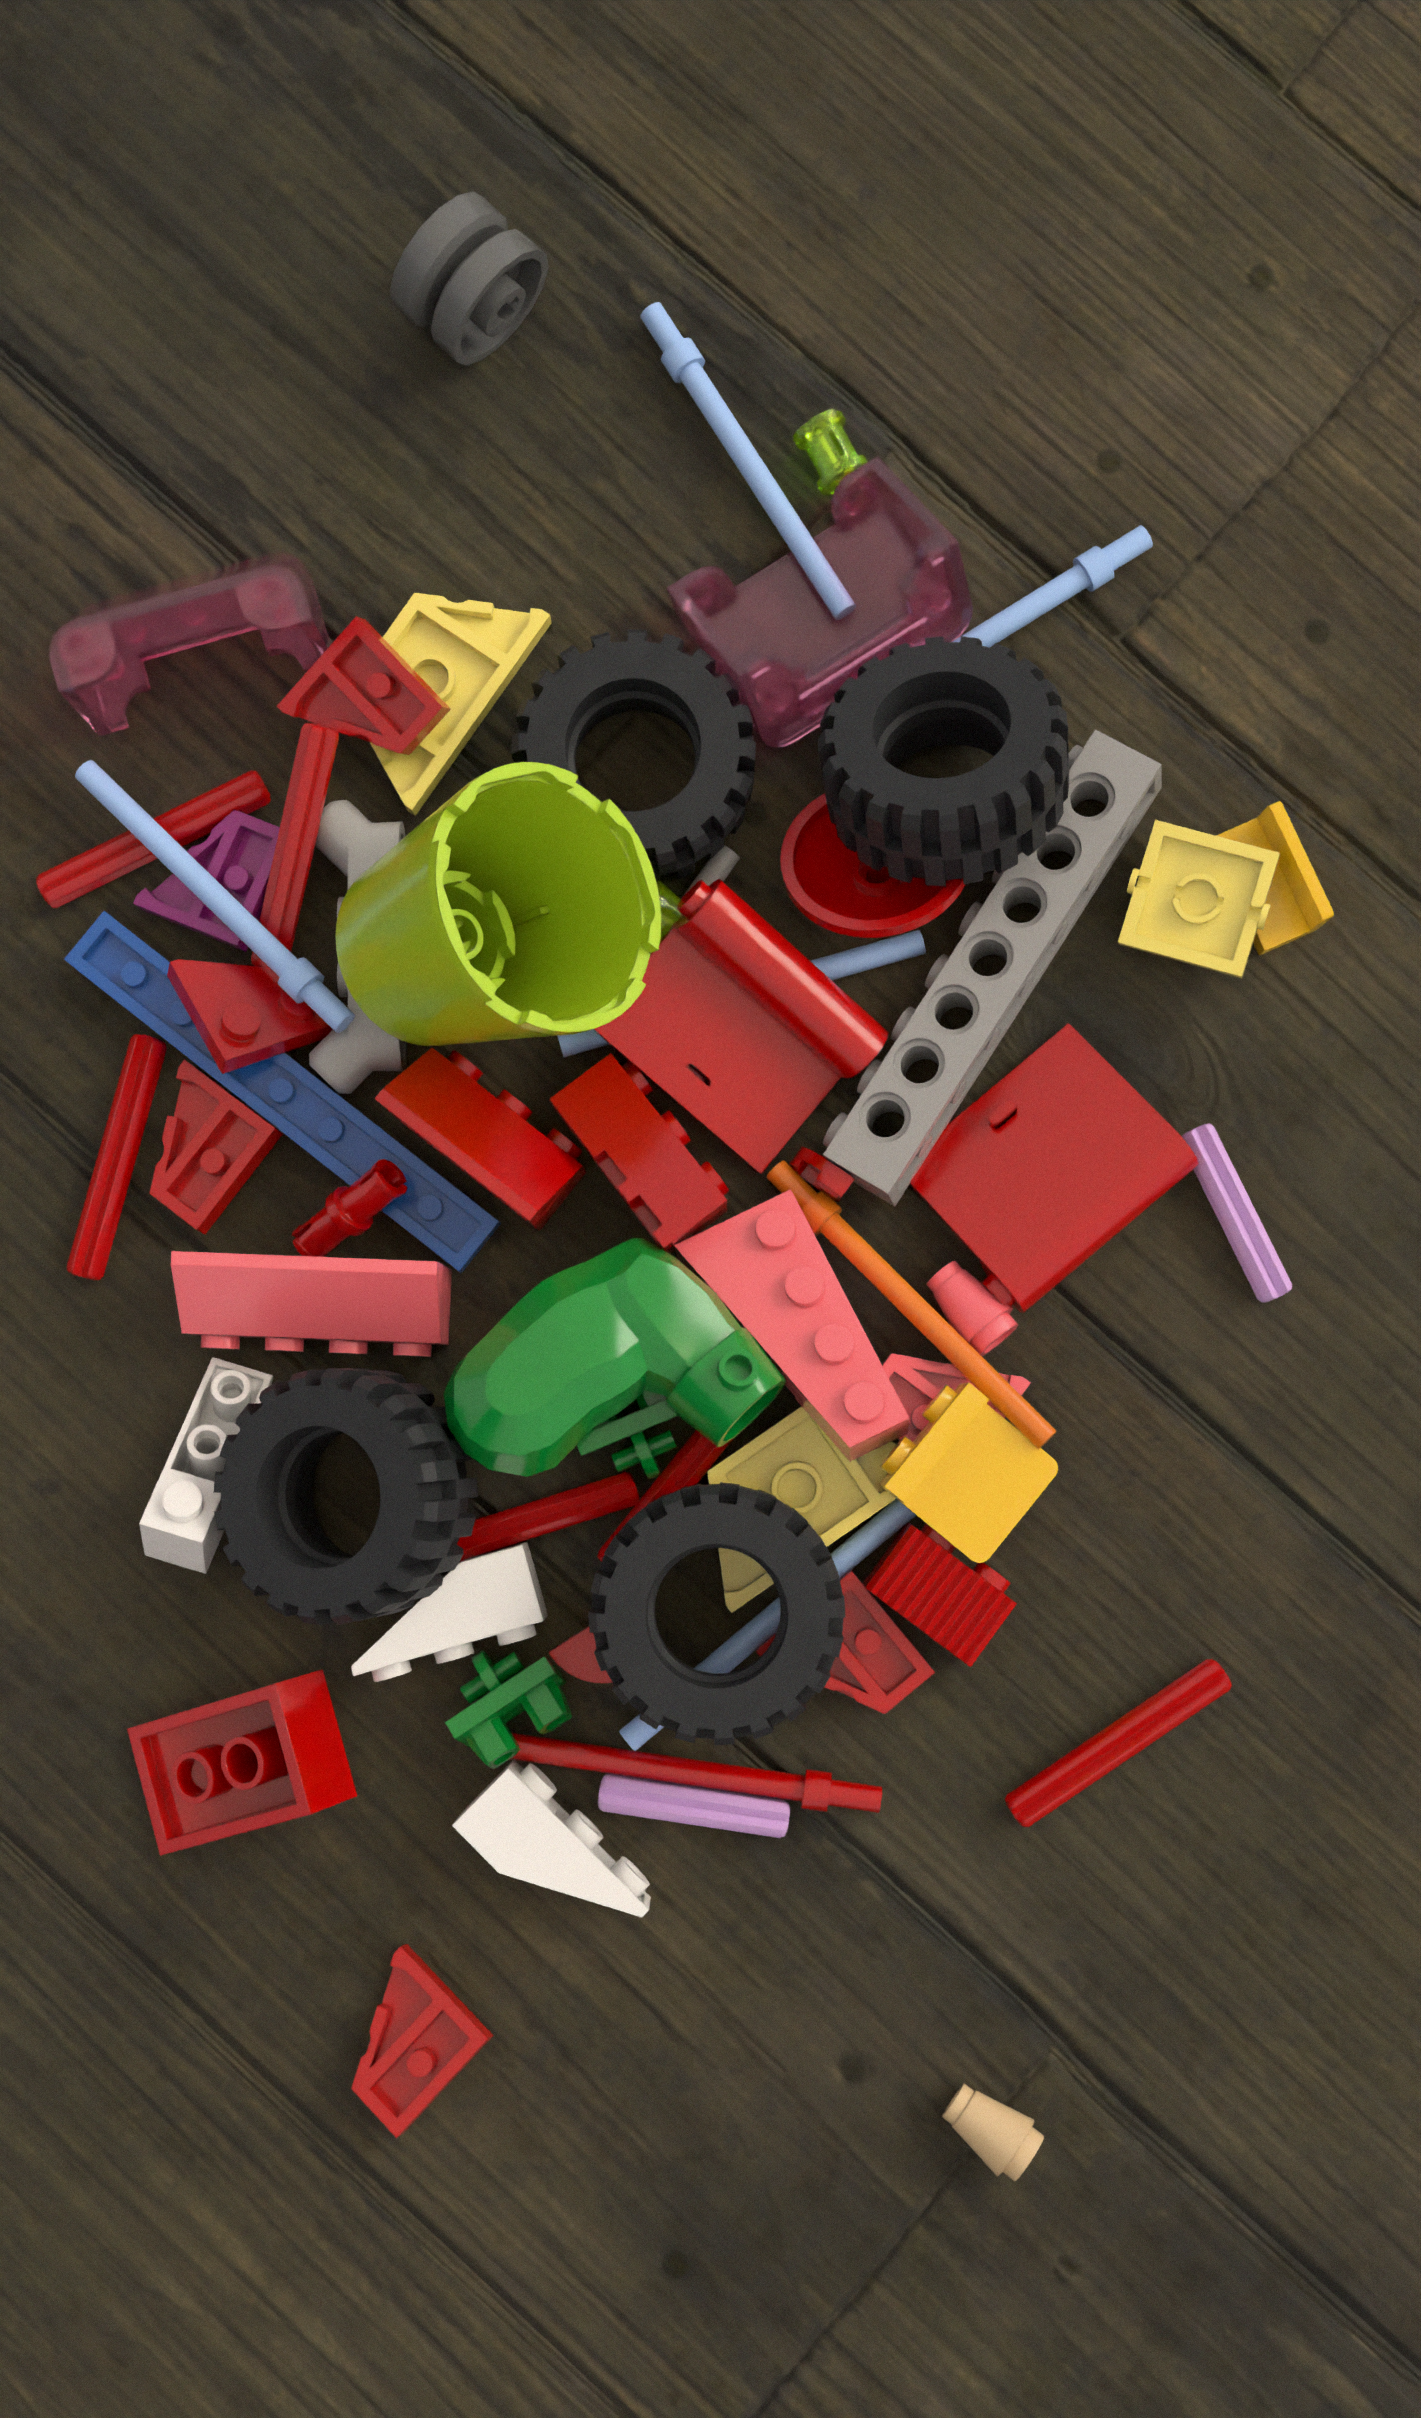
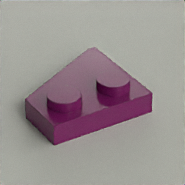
M233 810L211 830V834L205 842L192 846L187 852L258 921L260 920L280 827ZM174 874L170 875L152 892L145 887L137 894L133 902L134 905L145 912L246 952L248 946Z

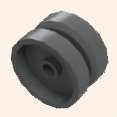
M474 191L457 195L439 207L418 229L404 249L394 270L390 295L393 305L416 326L424 329L431 328L434 342L457 363L467 366L479 362L493 353L517 330L533 308L544 287L549 269L547 254L524 233L516 229L508 230L506 217L484 197Z

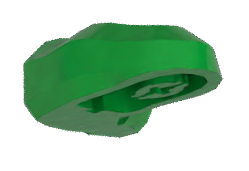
M631 1238L586 1262L562 1270L541 1281L526 1294L455 1366L444 1391L447 1426L464 1453L489 1470L529 1477L555 1468L595 1426L619 1413L631 1404L644 1390L666 1396L668 1398L666 1406L715 1446L721 1447L734 1439L771 1404L784 1387L786 1379L747 1328H742L724 1303L708 1285L673 1255L643 1238Z

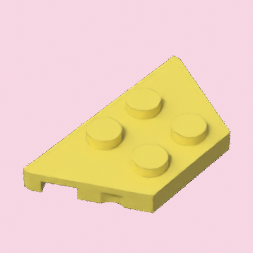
M414 593L383 638L451 710L410 755L400 754L370 742L408 812L414 816L417 815L551 625L550 614L542 609L531 608L530 613L496 609L493 603L467 600L461 603H454L448 601L443 596Z
M801 1406L707 1471L709 1484H720V1482L740 1484L739 1486L754 1490L759 1489L775 1496L778 1500L801 1514L827 1547L896 1499L879 1485L887 1474L880 1465L896 1444L889 1442L850 1462ZM718 1548L725 1602L727 1608L733 1613L773 1585L774 1582L766 1570L751 1557L735 1550Z

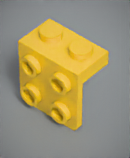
M968 1382L960 1383L955 1390L951 1389L948 1385H945L922 1413V1416L929 1423L913 1442L904 1436L880 1465L887 1474L879 1485L970 1560L982 1563L992 1556L1057 1474L1058 1465L1049 1454L1041 1448L1038 1450L1016 1427L987 1404L990 1399Z

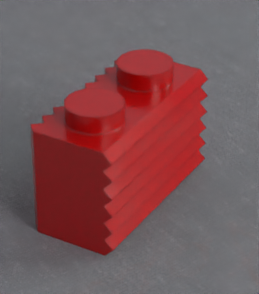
M907 1523L862 1584L868 1591L971 1667L1017 1604L1004 1594L1011 1583L984 1562L977 1563L973 1569H970L952 1555L956 1547L928 1524H925L921 1530H918L912 1524Z

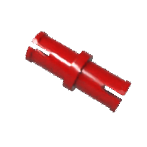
M380 1159L349 1187L342 1186L336 1188L326 1198L325 1207L292 1232V1236L296 1237L293 1240V1244L302 1256L326 1257L330 1251L350 1235L359 1236L363 1234L373 1224V1216L407 1191V1186L403 1185L407 1181L402 1171L391 1161Z

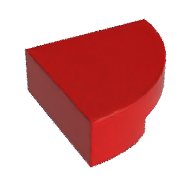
M803 1146L789 1163L792 1169L806 1182L820 1192L825 1191L834 1201L837 1200L839 1202L855 1180L821 1155Z
M589 1626L548 1652L563 1670L576 1678L593 1683H613L606 1670H600L594 1654L596 1650L594 1634L589 1632Z

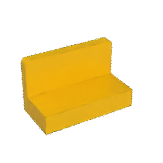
M1281 801L1267 806L1257 818L1216 835L1280 853L1266 904H1270L1271 907L1264 929H1257L1253 941L1259 956L1316 931L1334 916L1333 909Z

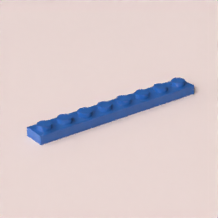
M103 911L65 957L64 960L347 1184H353L380 1159L389 1160L394 1163L406 1178L407 1182L403 1185L407 1186V1191L401 1197L394 1199L382 1211L462 1273L500 1226L501 1223L286 1053L222 1074L167 977L170 962L107 912Z

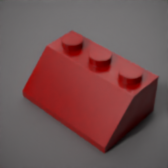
M434 1048L429 1049L387 1084L375 1097V1100L406 1127L540 1231L587 1173L583 1165L576 1161L583 1151L554 1128L551 1129L547 1136H544L527 1122L533 1112L505 1089L495 1097L479 1085L477 1081L483 1075V1072L457 1051L453 1050L446 1059Z

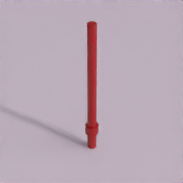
M512 1733L521 1748L511 1758L513 1760L800 1801L802 1809L827 1812L828 1806L880 1812L882 1786L832 1779V1772L806 1769L805 1775Z

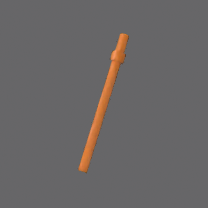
M785 1160L779 1162L768 1173L766 1178L781 1193L791 1189L814 1235L817 1236L822 1233L981 1393L990 1399L989 1401L1038 1450L1057 1432L839 1215L842 1208L825 1191L817 1193Z

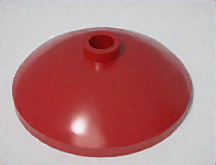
M825 793L809 803L797 815L787 830L781 848L780 863L783 882L794 905L802 914L817 925L842 935L879 938L914 930L942 914L957 899L965 886L963 878L946 880V887L925 885V879L913 877L911 883L889 877L888 868L885 866L880 871L872 869L859 860L857 851L853 852L847 849L837 836L836 825L830 820Z

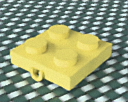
M1155 820L1141 868L1133 869L1128 883L1127 893L1132 894L1118 939L1119 945L1242 978L1257 929H1264L1271 907L1270 904H1266L1280 853Z

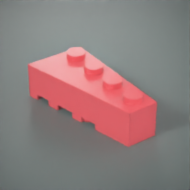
M791 1189L674 1245L678 1260L717 1294L742 1328L746 1327L784 1376L786 1387L793 1393L798 1403L850 1462L908 1434L909 1416Z

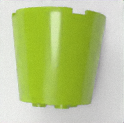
M519 762L500 766L465 785L364 871L353 882L342 901L336 923L337 958L346 986L360 1009L386 1033L407 1043L421 1046L577 1034L605 1025L623 1014L631 1007L645 988L646 984L642 982V979L646 972L650 953L659 950L661 906L655 875L648 855L635 830L619 808L610 799L600 802L588 790L577 784L578 775L553 765L538 762Z

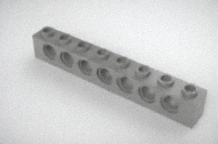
M1096 729L1084 748L1075 745L1069 752L1068 798L1063 802L1064 813L1057 827L1051 832H1046V841L1029 856H1026L1023 852L1020 853L1017 865L999 875L996 870L994 871L992 882L996 885L984 904L976 901L967 911L958 932L963 937L950 957L942 954L936 960L925 981V987L929 989L917 1009L910 1006L902 1013L892 1031L891 1039L895 1041L894 1045L883 1062L876 1059L868 1066L857 1088V1092L862 1095L849 1115L842 1112L835 1118L824 1137L823 1145L827 1147L823 1154L824 1158L855 1179L854 1183L894 1207L897 1205L911 1180L925 1161L1162 788V764ZM1088 799L1098 800L1106 805L1103 812L1093 817L1081 816L1074 811V808L1080 802ZM1054 851H1063L1073 857L1069 865L1058 870L1048 869L1040 863L1044 856ZM1020 903H1031L1040 909L1034 919L1025 923H1017L1007 917L1009 910ZM987 955H997L1006 960L1004 968L992 976L979 975L973 971V967L980 958ZM954 1007H963L973 1013L969 1023L960 1029L950 1030L939 1024L942 1015ZM927 1059L939 1065L936 1075L925 1083H913L906 1079L908 1068L918 1060ZM887 1112H896L904 1116V1124L895 1135L879 1137L872 1133L873 1123L880 1115Z

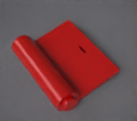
M721 879L715 880L709 886L703 880H700L678 903L676 910L682 915L660 940L659 950L650 953L646 972L642 979L646 986L640 996L619 1017L593 1030L756 1172L762 1174L841 1077L846 1079L852 1078L869 1065L883 1048L888 1039L889 1032ZM701 1074H703L707 1078V1085L705 1084V1078Z
M1068 1023L945 1127L909 1185L980 1260L982 1268L988 1276L981 1284L1001 1304L1014 1306L1019 1312L1025 1313L1196 1168L1199 1163L1194 1152L1181 1135ZM1016 1112V1114H1015L1012 1118H1010L1005 1124H1003L1000 1128H997V1127H998L999 1125H1001L1005 1120H1007L1012 1114H1014V1113Z

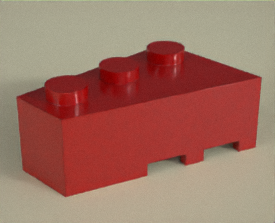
M610 1053L549 1100L659 1248L671 1254L675 1251L674 1245L697 1235L727 1212V1199L724 1195L729 1192V1189L708 1161L699 1165L687 1150L685 1145L691 1139L673 1114L668 1110L660 1116L645 1097L653 1089L639 1069L630 1061L621 1066Z

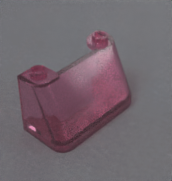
M878 456L841 479L831 500V512L835 524L813 538L856 604V608L846 617L835 620L792 552L735 587L722 569L708 566L689 573L666 588L675 611L698 646L715 659L716 673L719 676L729 673L739 687V701L741 705H748L753 721V729L768 746L774 748L785 747L820 727L825 709L831 702H835L834 694L848 677L856 680L858 678L857 670L876 656L881 661L889 656L891 648L907 642L910 648L924 645L925 638L943 636L944 642H952L963 634L973 616V605L958 541Z
M278 552L92 603L80 609L54 634L49 647V653L58 691L99 736L129 728L125 713L129 701L137 692L140 694L151 690L143 661L258 629L261 631L265 649L270 657L281 653L292 655L301 663L306 673L331 644L314 583L304 563L294 555Z

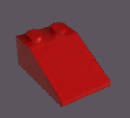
M323 1669L127 1729L160 1856L311 1815L357 1797Z

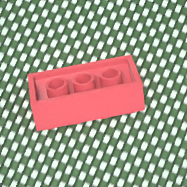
M171 1251V1270L181 1332L183 1334L201 1336V1348L240 1349V1337L265 1338V1350L304 1352V1340L329 1341V1353L368 1354V1342L393 1343V1355L431 1357L432 1345H448L452 1269L437 1261Z

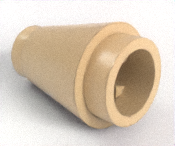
M965 2083L956 2092L942 2114V2117L952 2124V2128L997 2177L1003 2172L1013 2181H1016L1025 2171L1044 2139V2135L1032 2127L1034 2119L977 2090H972Z

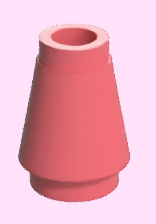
M952 1261L944 1266L926 1284L933 1292V1296L949 1324L981 1356L986 1355L1002 1343L1019 1325L1010 1315L1013 1308L1001 1304L979 1280L967 1270L962 1269L956 1261Z

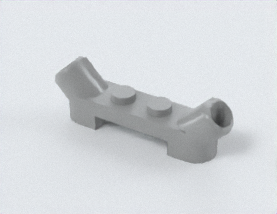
M332 801L323 808L315 846L348 877L349 889L364 871L406 836L403 822L372 823L350 801ZM344 897L338 898L337 918ZM338 963V993L340 997H348V1009L355 1014V1017L345 1030L340 1033L332 1030L309 1053V1065L338 1094H351L373 1071H404L407 1063V1042L386 1033L366 1016L349 992Z

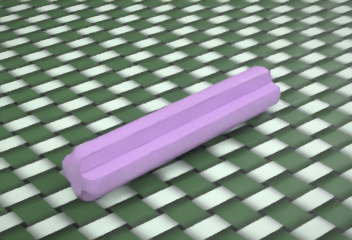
M1210 1123L1203 1124L1184 1133L1181 1137L1190 1146L1199 1163L1193 1170L1257 1299L1261 1302H1269L1285 1295L1292 1289V1283L1214 1126Z
M614 1774L603 1776L598 1796V1807L603 1812L776 1838L785 1836L789 1824L790 1807L789 1803L785 1800Z

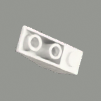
M212 1357L139 1523L144 1554L146 1556L204 1574L207 1573L224 1530L217 1531L214 1511L221 1510V1493H213L215 1472L224 1471L226 1462L225 1458L220 1457V1451L227 1435L239 1433L241 1428L235 1424L236 1418L247 1404L261 1403L259 1399L261 1391L272 1385L273 1375Z
M528 1542L468 1558L460 1562L455 1570L450 1571L443 1578L442 1585L429 1597L422 1598L351 1666L353 1676L371 1671L374 1682H378L412 1671L409 1660L434 1653L436 1663L440 1664L473 1654L472 1642L496 1635L499 1646L537 1635L534 1624L544 1621L548 1614Z
M512 1760L460 1813L452 1825L500 1874L639 1917H643L649 1911L651 1897L644 1891L650 1885L647 1878L626 1857L622 1856L616 1862L598 1844L603 1839L599 1829L579 1810H575L569 1815L552 1798L557 1792L554 1784L540 1769L531 1763L523 1769L515 1760Z

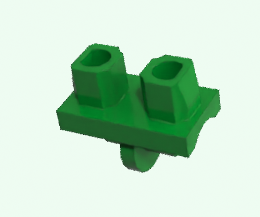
M644 1390L636 1398L641 1410L617 1419V1416L614 1415L598 1424L578 1443L577 1447L581 1456L630 1436L633 1442L632 1446L611 1454L617 1471L620 1472L641 1463L648 1479H652L661 1475L655 1457L677 1448V1445L670 1430L647 1439L644 1430L675 1418L678 1415L666 1406V1400L668 1399L666 1396Z
M482 1650L471 1657L479 1675L461 1686L460 1690L470 1704L490 1691V1693L446 1721L445 1724L455 1740L471 1747L486 1766L495 1769L514 1757L521 1750L506 1723L526 1710L538 1732L543 1735L571 1719L570 1708L565 1694L560 1688L567 1681L556 1665H552L545 1656L508 1681H505L524 1668L517 1654L512 1652L494 1664L487 1653Z

